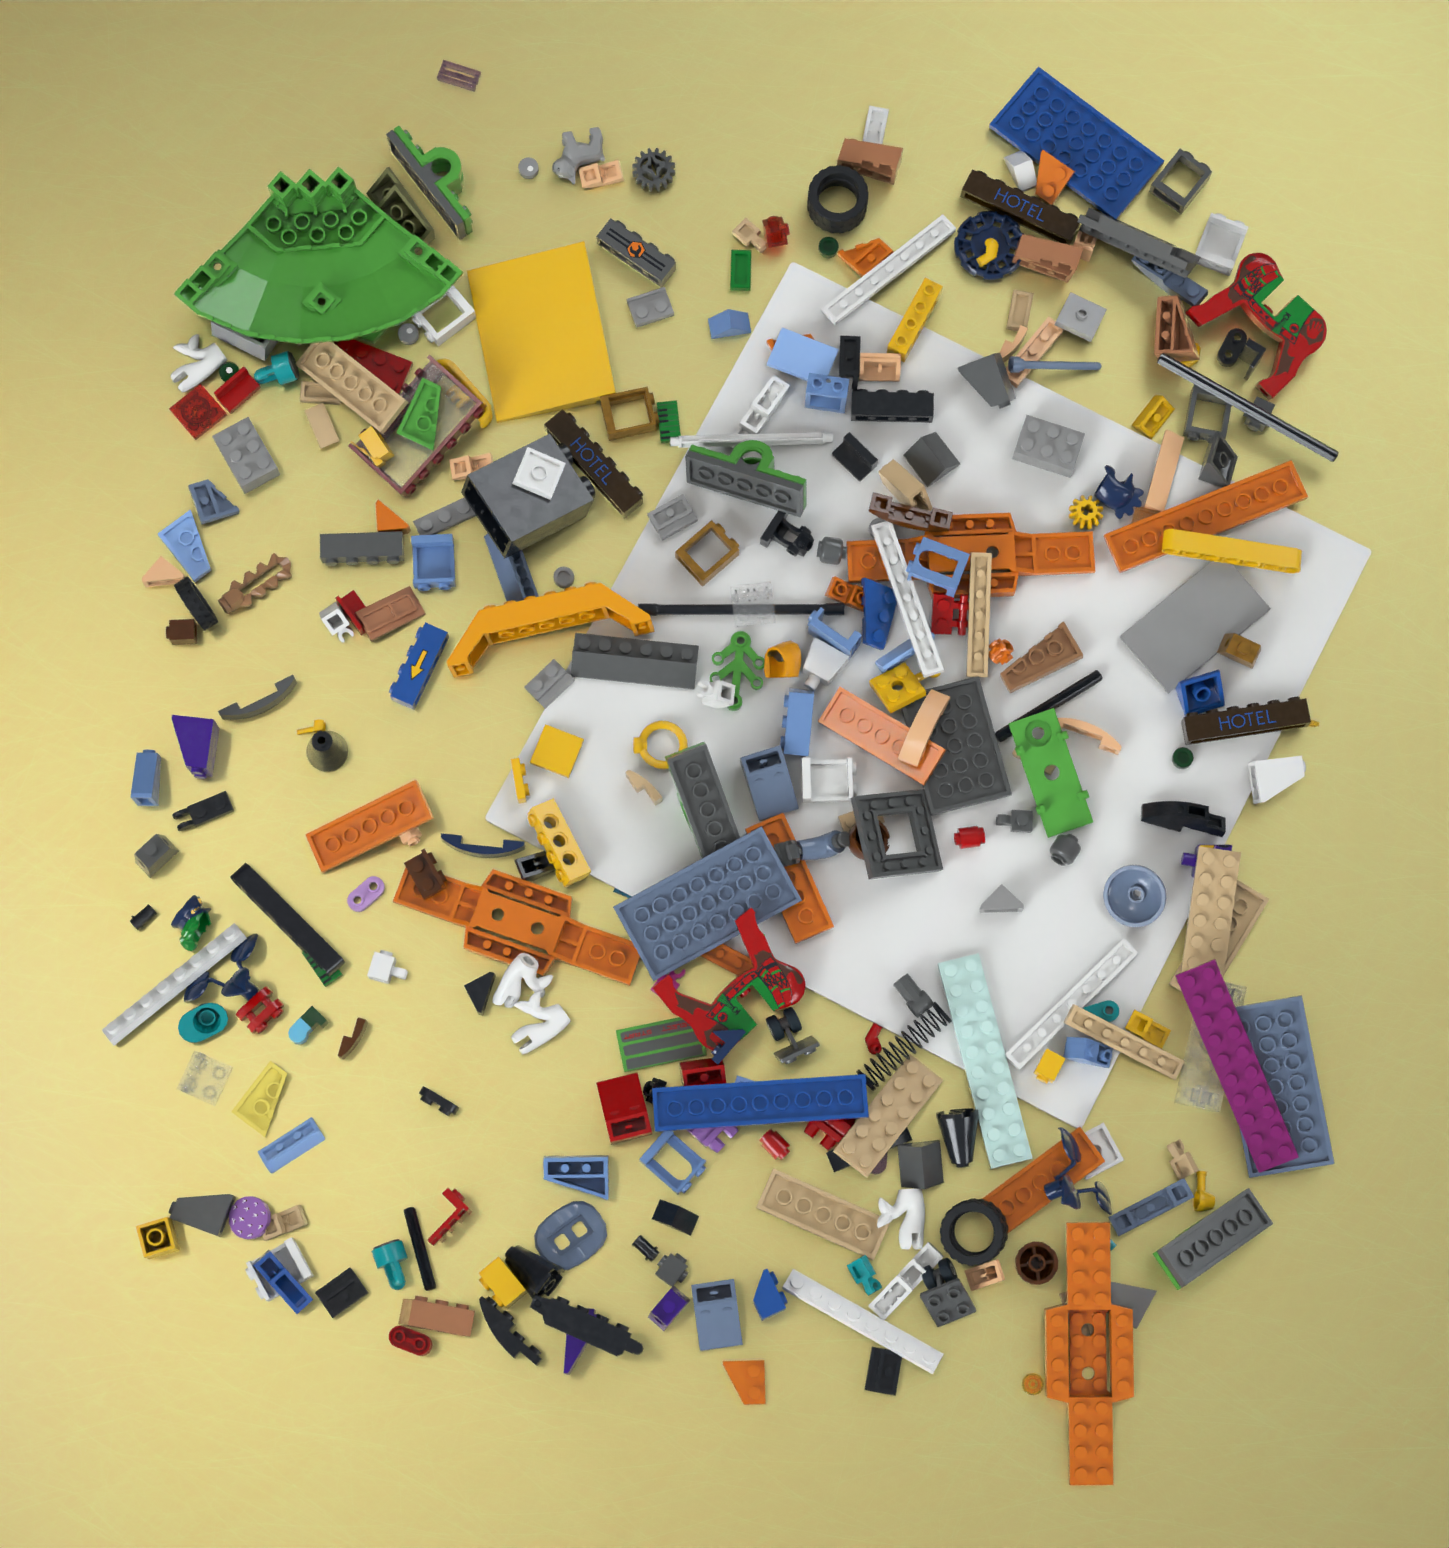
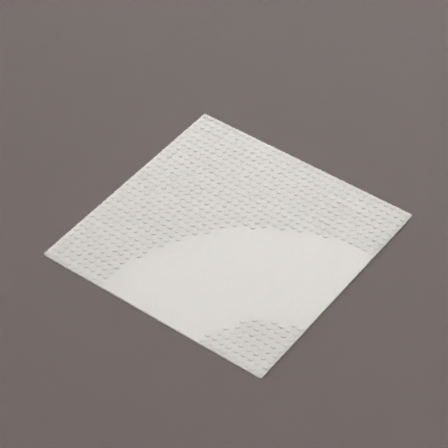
M792 262L696 435L733 434L738 428L740 421L751 408L753 401L773 375L789 384L790 388L759 434L800 432L833 434V442H825V444L768 445L774 456V470H780L784 473L806 479L807 506L801 517L788 514L786 520L799 529L801 526H806L812 532L811 535L814 538L812 548L803 557L801 555H791L786 551L787 548L774 540L770 542L767 548L761 545L760 538L778 510L687 483L684 456L655 509L683 494L698 521L661 540L649 519L611 590L637 607L638 604L839 603L825 596V593L834 576L848 582L847 553L846 558L841 559L838 565L822 563L820 557H816L818 543L824 537L842 539L843 546L847 547V541L875 540L869 533L870 523L874 519L879 518L869 512L873 492L893 497L892 502L900 503L882 483L878 473L885 464L894 459L925 486L932 508L953 512V515L1011 513L1016 531L1029 534L1093 531L1095 573L1018 576L1014 596L990 597L989 645L999 638L1001 641L1005 639L1011 643L1014 651L1011 653L1013 658L1003 665L1001 663H994L988 656V677H979L993 729L996 733V731L1008 725V723L1013 722L1095 670H1098L1103 677L1100 682L1055 709L1057 718L1077 719L1099 727L1111 735L1122 748L1119 754L1116 755L1099 749L1100 740L1064 728L1061 729L1062 732L1067 731L1069 738L1065 739L1082 790L1088 791L1090 798H1087L1086 802L1093 823L1048 838L1042 819L1037 814L1035 808L1037 805L1022 762L1012 754L1016 747L1013 736L1003 742L997 740L1012 795L931 816L943 870L869 880L865 861L854 856L849 847H845L843 852L829 858L805 860L834 928L795 944L781 912L758 924V928L765 934L775 959L797 968L802 973L806 988L902 1038L904 1037L901 1031H904L917 1044L918 1042L907 1028V1025L911 1026L923 1038L924 1036L913 1020L918 1021L928 1031L929 1029L920 1017L917 1018L906 1005L907 1002L893 984L908 973L921 991L924 990L933 1003L936 1002L951 1019L937 964L979 953L1005 1053L1125 938L1139 953L1084 1007L1107 1000L1114 1001L1119 1007V1015L1110 1023L1127 1031L1125 1027L1133 1011L1141 1012L1189 915L1194 877L1191 876L1192 866L1181 865L1183 852L1194 854L1195 848L1198 845H1225L1252 791L1248 763L1267 760L1281 731L1185 745L1181 720L1185 715L1176 689H1173L1168 694L1120 638L1124 632L1211 562L1167 554L1119 573L1103 537L1106 533L1158 513L1144 509L1161 445L1026 377L1017 388L1012 385L1016 399L1010 401L1011 405L999 409V406L991 407L958 371V367L981 359L984 356L926 327L922 329L905 362L901 361L899 382L859 381L858 377L857 389H866L868 392H876L879 389H885L888 392L907 390L912 393L926 390L929 393H934V417L932 423L851 421L853 377H845L850 379L845 414L804 408L808 381L767 366L772 352L766 344L768 339L777 340L782 327L801 335L811 334L816 341L839 349L828 376L840 377V336H861L860 353H887L888 344L903 316L868 299L834 326L823 314L822 308L847 288ZM1026 415L1085 433L1070 478L1012 459ZM848 432L878 459L877 467L862 481H858L832 456V452L843 443V437ZM936 432L960 462V465L927 488L903 455L921 437ZM729 446L704 447L708 450H712L718 453L721 452L728 456H730V454L733 451V448ZM754 451L747 452L742 456L743 459L750 457L762 459V456ZM1179 455L1165 510L1222 487L1199 480L1202 465ZM1106 465L1115 469V478L1120 482L1125 481L1132 473L1134 487L1144 491V494L1139 497L1142 506H1134L1133 515L1128 516L1124 513L1123 517L1118 519L1114 509L1099 502L1097 506H1103V511L1100 512L1103 518L1098 520V526L1092 524L1091 530H1088L1086 525L1080 530L1079 523L1073 526L1074 519L1069 518V514L1072 513L1069 511L1070 505H1073L1074 499L1080 501L1081 495H1084L1086 500L1089 495L1092 496L1091 501L1097 500L1094 494L1107 474L1104 469ZM1285 507L1215 535L1292 547L1302 551L1301 570L1299 573H1285L1233 565L1271 609L1240 634V636L1261 645V651L1253 669L1217 653L1187 678L1189 679L1219 669L1225 706L1216 708L1218 711H1226V708L1231 706L1245 708L1251 703L1265 705L1271 700L1285 702L1288 701V698L1300 696L1371 555L1369 548ZM1084 510V513H1083V514H1084V515H1088V512H1089V511H1088V510ZM712 520L715 524L719 523L726 532L724 534L729 539L733 538L739 544V556L702 587L675 558V551ZM893 524L897 539L923 536L925 531ZM710 531L689 549L687 553L706 572L730 550ZM787 531L783 538L793 543L798 536ZM990 547L986 553H992V558H995L998 555V550L995 547ZM1009 569L991 570V573L1011 572ZM952 571V572H937V573H940V574H943V575H952V574H954V571ZM964 571L963 574H970V571ZM912 580L930 629L932 599L927 583L923 580ZM890 581L877 582L892 588ZM859 582V583H850L851 585H855V584H856V585H858V586H860V587L863 588V586H861V582ZM898 603L884 650H878L863 644V637H861L860 646L835 679L828 686L819 682L814 691L809 756L784 754V749H782L799 809L784 813L796 842L798 840L818 837L834 830L843 832L838 816L853 811L851 802L802 803V758H810V760H841L852 757V763H856V775H853V783H857V796L923 789L922 784L818 722L838 688L842 687L906 725L902 710L899 709L890 714L869 684V680L882 674L875 661L910 639ZM844 605V615H824L821 622L848 640L855 630L862 634L864 612ZM953 609V618L959 619V609ZM810 615L650 616L655 632L634 636L633 631L610 618L592 622L586 634L699 646L695 688L684 689L573 677L575 681L544 709L518 756L520 764L524 763L526 769V776H523L524 784L528 783L530 796H526L527 802L518 803L513 769H511L486 814V820L546 851L544 846L538 842L537 832L529 824L527 814L532 807L554 798L591 870L589 875L631 897L702 859L693 833L680 806L677 796L678 792L669 768H654L647 764L640 754H634L633 737H639L646 726L656 721H669L682 729L686 735L688 747L701 742L706 743L739 836L746 835V828L764 820L759 821L740 764V757L779 746L781 736H785L786 728H782L783 715L787 716L788 707H784L785 695H789V688L810 690L804 686L809 676L803 673V667L814 637L808 634L809 626L807 624ZM1064 621L1083 653V658L1021 689L1009 693L1000 677V673L1018 658H1022L1029 652V649L1040 643L1047 634L1052 633ZM952 627V635L934 634V643L944 672H941L936 678L927 677L919 681L924 689L973 678L966 677L968 628H966V635L964 636L958 635V627ZM738 631L746 632L750 636V647L758 656L764 659L768 648L791 640L799 645L801 650V667L798 677L766 678L764 668L756 670L753 667L752 660L745 653L743 654V661L756 676L762 678L763 687L760 690H754L749 680L741 672L739 695L742 698V706L737 711H731L727 707L716 709L702 704V698L696 695L697 692L703 691L702 686L697 685V682H710V675L713 672H719L735 659V652H733L724 659L722 665L716 666L712 663V655L715 652H721L729 646L732 635ZM743 638L737 639V643L743 644L745 642ZM916 654L904 661L914 675L921 672ZM715 656L714 660L720 662L722 658ZM572 660L566 669L569 675H571ZM757 660L755 664L757 666H762L763 662L761 660ZM733 672L722 679V681L732 684ZM713 676L712 680L717 681L720 680V678L718 676ZM759 680L753 682L754 686H760L761 684ZM896 685L892 689L898 691L901 690L903 687L900 685ZM734 698V704H737L738 700ZM545 724L584 739L569 778L530 764ZM1035 727L1032 730V736L1035 739H1041L1044 736V730ZM655 730L647 739V751L657 760L666 761L665 756L679 750V740L670 730ZM1181 747L1191 750L1194 757L1192 764L1186 769H1179L1172 762L1173 753ZM1057 766L1051 776L1044 773L1048 780H1055L1060 774ZM631 770L645 778L660 793L662 802L655 806L645 789L637 793L627 779L625 772ZM1160 801H1181L1209 806V813L1226 818V832L1222 838L1187 827H1183L1181 832L1148 824L1141 821V806L1145 803ZM1011 810L1033 811V830L1031 833L1011 832V826L996 825V817H998V814L1011 816ZM908 813L883 816L885 821L883 824L890 835L888 839V845L890 846L886 855L917 852ZM544 822L547 828H552L550 823ZM971 826L984 828L985 844L960 849L959 845H955L954 833H957V828ZM1072 834L1078 839V844L1081 847L1080 853L1072 864L1061 866L1051 859L1050 847L1057 836ZM553 840L556 846L561 847L559 841ZM563 858L564 862L571 865L568 859ZM1141 865L1147 867L1160 877L1165 886V908L1161 915L1149 925L1143 927L1123 925L1109 914L1105 906L1103 892L1106 881L1113 872L1123 866ZM1001 884L1024 905L1022 912L980 913L981 905ZM1135 890V894L1141 896V892ZM740 934L723 943L749 957ZM932 1006L929 1010L933 1012L942 1021V1019ZM1110 1007L1105 1008L1107 1014H1112L1113 1011ZM925 1012V1013L922 1014V1015L925 1016L933 1025H935V1023L932 1021V1019H931L930 1016L927 1014V1012ZM931 1014L940 1027L941 1032L937 1031L926 1021L933 1031L935 1038L931 1037L921 1027L920 1029L927 1037L929 1043L923 1041L916 1033H914L920 1041L923 1049L965 1070L953 1022L948 1023L946 1021L947 1026H944ZM1066 1024L1020 1070L1008 1059L1007 1062L1017 1098L1075 1128H1082L1120 1052L1114 1048L1112 1049L1109 1068L1065 1059L1053 1083L1048 1081L1045 1084L1036 1079L1037 1075L1033 1072L1046 1049L1063 1057L1067 1037L1088 1038L1102 1043Z

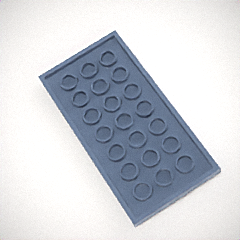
M761 826L613 906L651 978L655 981L738 936L740 933L734 920L750 907L755 911L756 923L758 925L802 900Z
M1302 995L1236 1006L1299 1155V1158L1259 1173L1240 1130L1249 1178L1334 1164Z

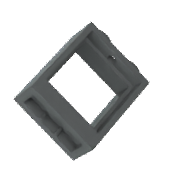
M1179 149L1151 184L1149 192L1182 214L1210 179L1212 171L1208 165L1194 159L1190 152ZM1178 161L1201 176L1200 180L1185 198L1162 182Z
M1194 384L1190 394L1183 436L1192 441L1205 440L1210 443L1216 432L1215 430L1192 426L1197 399L1225 405L1221 431H1219L1225 439L1232 405Z

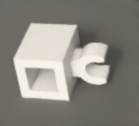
M337 602L319 612L321 620L332 636L338 632V638L342 643L345 642L342 636L344 632L350 633L352 637L354 636L353 630L348 626L350 625L348 617Z
M721 680L697 682V685L703 688V691L696 693L698 697L702 698V704L716 709L734 704L736 685Z
M381 950L380 953L374 952L367 976L369 979L390 984L392 976L406 980L408 971L395 967L397 960L395 957H392L393 953Z

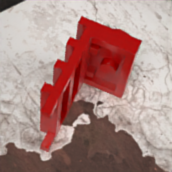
M447 1188L442 1193L457 1209L428 1238L427 1241L433 1246L439 1240L442 1243L445 1241L443 1236L447 1231L450 1233L454 1231L452 1226L457 1221L460 1224L463 1222L461 1217L466 1212L469 1215L472 1213L463 1203L465 1198L455 1188L452 1191Z

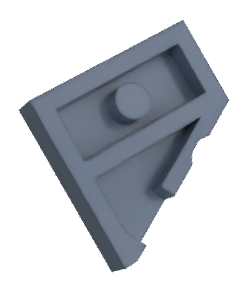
M208 479L188 486L201 525L239 514V508L227 500V497L221 491H218L215 485Z

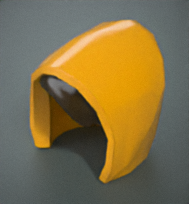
M790 640L768 648L764 660L766 678L799 676L801 650L797 643Z

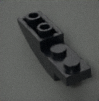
M1181 801L1151 802L1141 806V821L1178 832H1181L1183 827H1187L1222 838L1226 832V818L1209 813V806Z
M481 1296L479 1302L482 1313L497 1341L513 1358L516 1359L522 1353L538 1366L543 1360L539 1357L541 1352L533 1345L530 1348L523 1343L525 1338L517 1331L513 1334L510 1332L515 1326L512 1322L514 1317L506 1310L501 1313L496 1309L498 1304L489 1296L486 1299Z

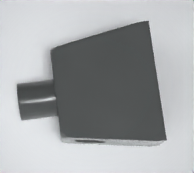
M155 834L134 854L135 863L151 878L179 850L166 836Z

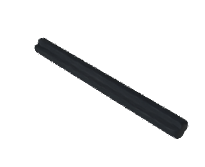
M1095 670L1014 721L1052 708H1058L1103 679L1102 675L1098 670ZM1009 724L996 731L995 736L999 742H1003L1012 736Z

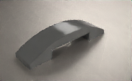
M291 675L275 683L278 691L240 709L236 702L219 710V715L223 720H240L262 714L283 701L294 689L297 681L294 675Z

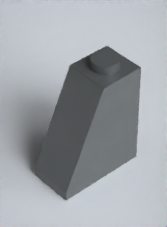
M994 353L958 367L960 374L991 407L999 406V409L1011 405L1010 401L1016 399L1000 353Z
M231 1194L177 1198V1201H173L170 1206V1219L221 1237L236 1197Z

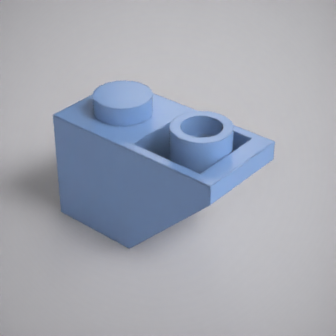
M1067 1037L1063 1057L1078 1063L1109 1068L1113 1048L1088 1038Z

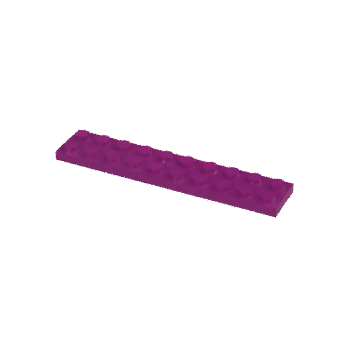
M1216 959L1176 974L1178 984L1258 1172H1263L1299 1158Z

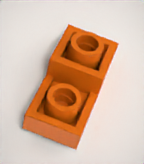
M836 576L832 577L825 596L864 612V605H862L863 588L856 584L851 585Z

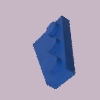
M864 577L861 578V586H863L862 605H864V618H862L863 644L878 650H884L897 601L892 588Z

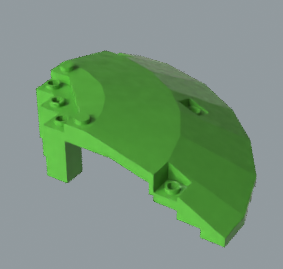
M337 167L326 181H323L309 169L297 184L280 171L267 186L271 196L221 250L215 251L203 266L201 265L189 279L183 282L174 295L197 315L247 337L294 344L346 341L403 323L442 298L462 276L463 271L450 260L444 258L433 247L431 248L418 236L412 235L356 188L354 179L341 168ZM418 248L422 249V254L420 255L415 254V250ZM221 264V269L215 270L214 266ZM319 299H325V304L319 305Z

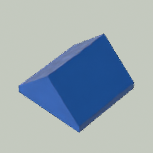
M1219 669L1179 681L1175 688L1185 717L1187 713L1198 712L1199 714L1225 706Z

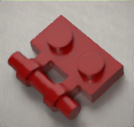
M933 592L930 628L932 633L952 635V627H958V635H966V628H968L967 610H969L968 594H960V601H954V598L946 595V592ZM953 609H959V619L953 618Z

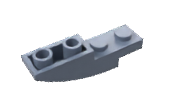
M1137 256L1131 259L1133 264L1170 296H1178L1181 301L1183 300L1191 306L1199 305L1208 295L1207 289L1188 277L1179 276Z

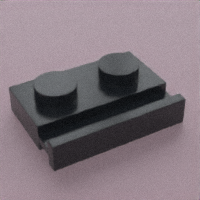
M350 1267L316 1291L315 1294L331 1317L335 1318L367 1295L368 1291Z
M872 1347L864 1390L896 1396L902 1357L891 1350Z

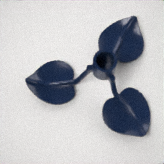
M258 934L248 936L245 941L232 951L231 961L236 962L239 970L233 974L230 980L223 983L209 977V972L206 971L187 986L184 1002H190L199 998L210 982L222 986L221 993L226 997L241 995L249 1001L256 995L259 988L250 981L249 969L242 967V961L246 960L252 953Z
M1061 1127L1058 1128L1061 1131L1064 1150L1071 1159V1164L1054 1177L1055 1181L1044 1185L1046 1196L1050 1201L1062 1196L1061 1204L1068 1205L1077 1210L1081 1208L1078 1193L1093 1192L1096 1194V1200L1100 1207L1107 1214L1112 1215L1109 1194L1100 1181H1096L1095 1187L1078 1190L1074 1188L1071 1178L1066 1173L1076 1165V1162L1081 1161L1080 1149L1075 1138L1067 1130Z

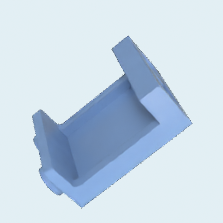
M453 535L411 536L414 588L419 591H428L430 588L439 587L440 590H449L451 587H456Z
M822 607L818 611L814 610L808 618V634L848 655L850 660L860 646L862 634L855 630L847 640L821 622L824 616V609Z

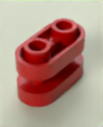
M267 986L254 995L236 1013V1016L241 1021L245 1019L250 1021L247 1028L252 1034L263 1032L268 1027L267 1022L272 1018H278L284 1012L282 1009L284 1004L279 999L273 1002L270 999L273 992ZM264 1004L266 1008L256 1016L254 1012Z
M395 1326L389 1332V1341L397 1348L418 1356H425L432 1350V1340L425 1334L404 1326Z

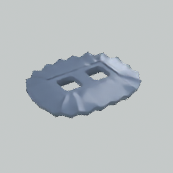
M573 1201L554 1211L538 1226L534 1235L535 1247L541 1257L561 1266L564 1270H570L588 1260L604 1245L607 1230L606 1223L594 1206L584 1201ZM579 1221L583 1222L587 1228V1233L581 1237H577L572 1231V1226ZM561 1234H565L570 1241V1245L563 1250H560L554 1242V1239Z

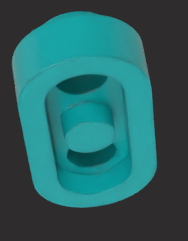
M1111 1000L1082 1008L1109 1023L1113 1022L1119 1015L1118 1005ZM1110 1007L1113 1011L1112 1014H1107L1105 1008Z

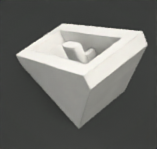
M1018 151L1003 158L1017 188L1024 192L1036 187L1037 178L1033 162L1025 152Z

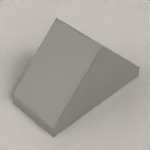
M1001 884L981 905L980 913L1022 912L1024 905Z

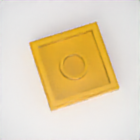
M545 724L530 764L569 778L584 739Z

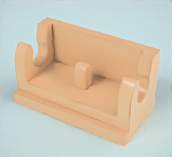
M860 353L859 381H900L901 354Z

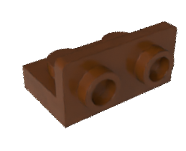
M424 848L421 850V854L406 861L404 864L423 899L426 900L446 889L444 882L447 879L442 870H436L434 864L437 861L432 852L427 854Z

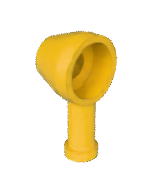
M1197 1171V1190L1193 1198V1208L1199 1212L1211 1210L1215 1206V1196L1205 1191L1207 1172Z

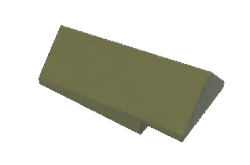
M387 167L366 194L376 206L412 235L415 234L426 244H429L435 239L434 229L391 168Z

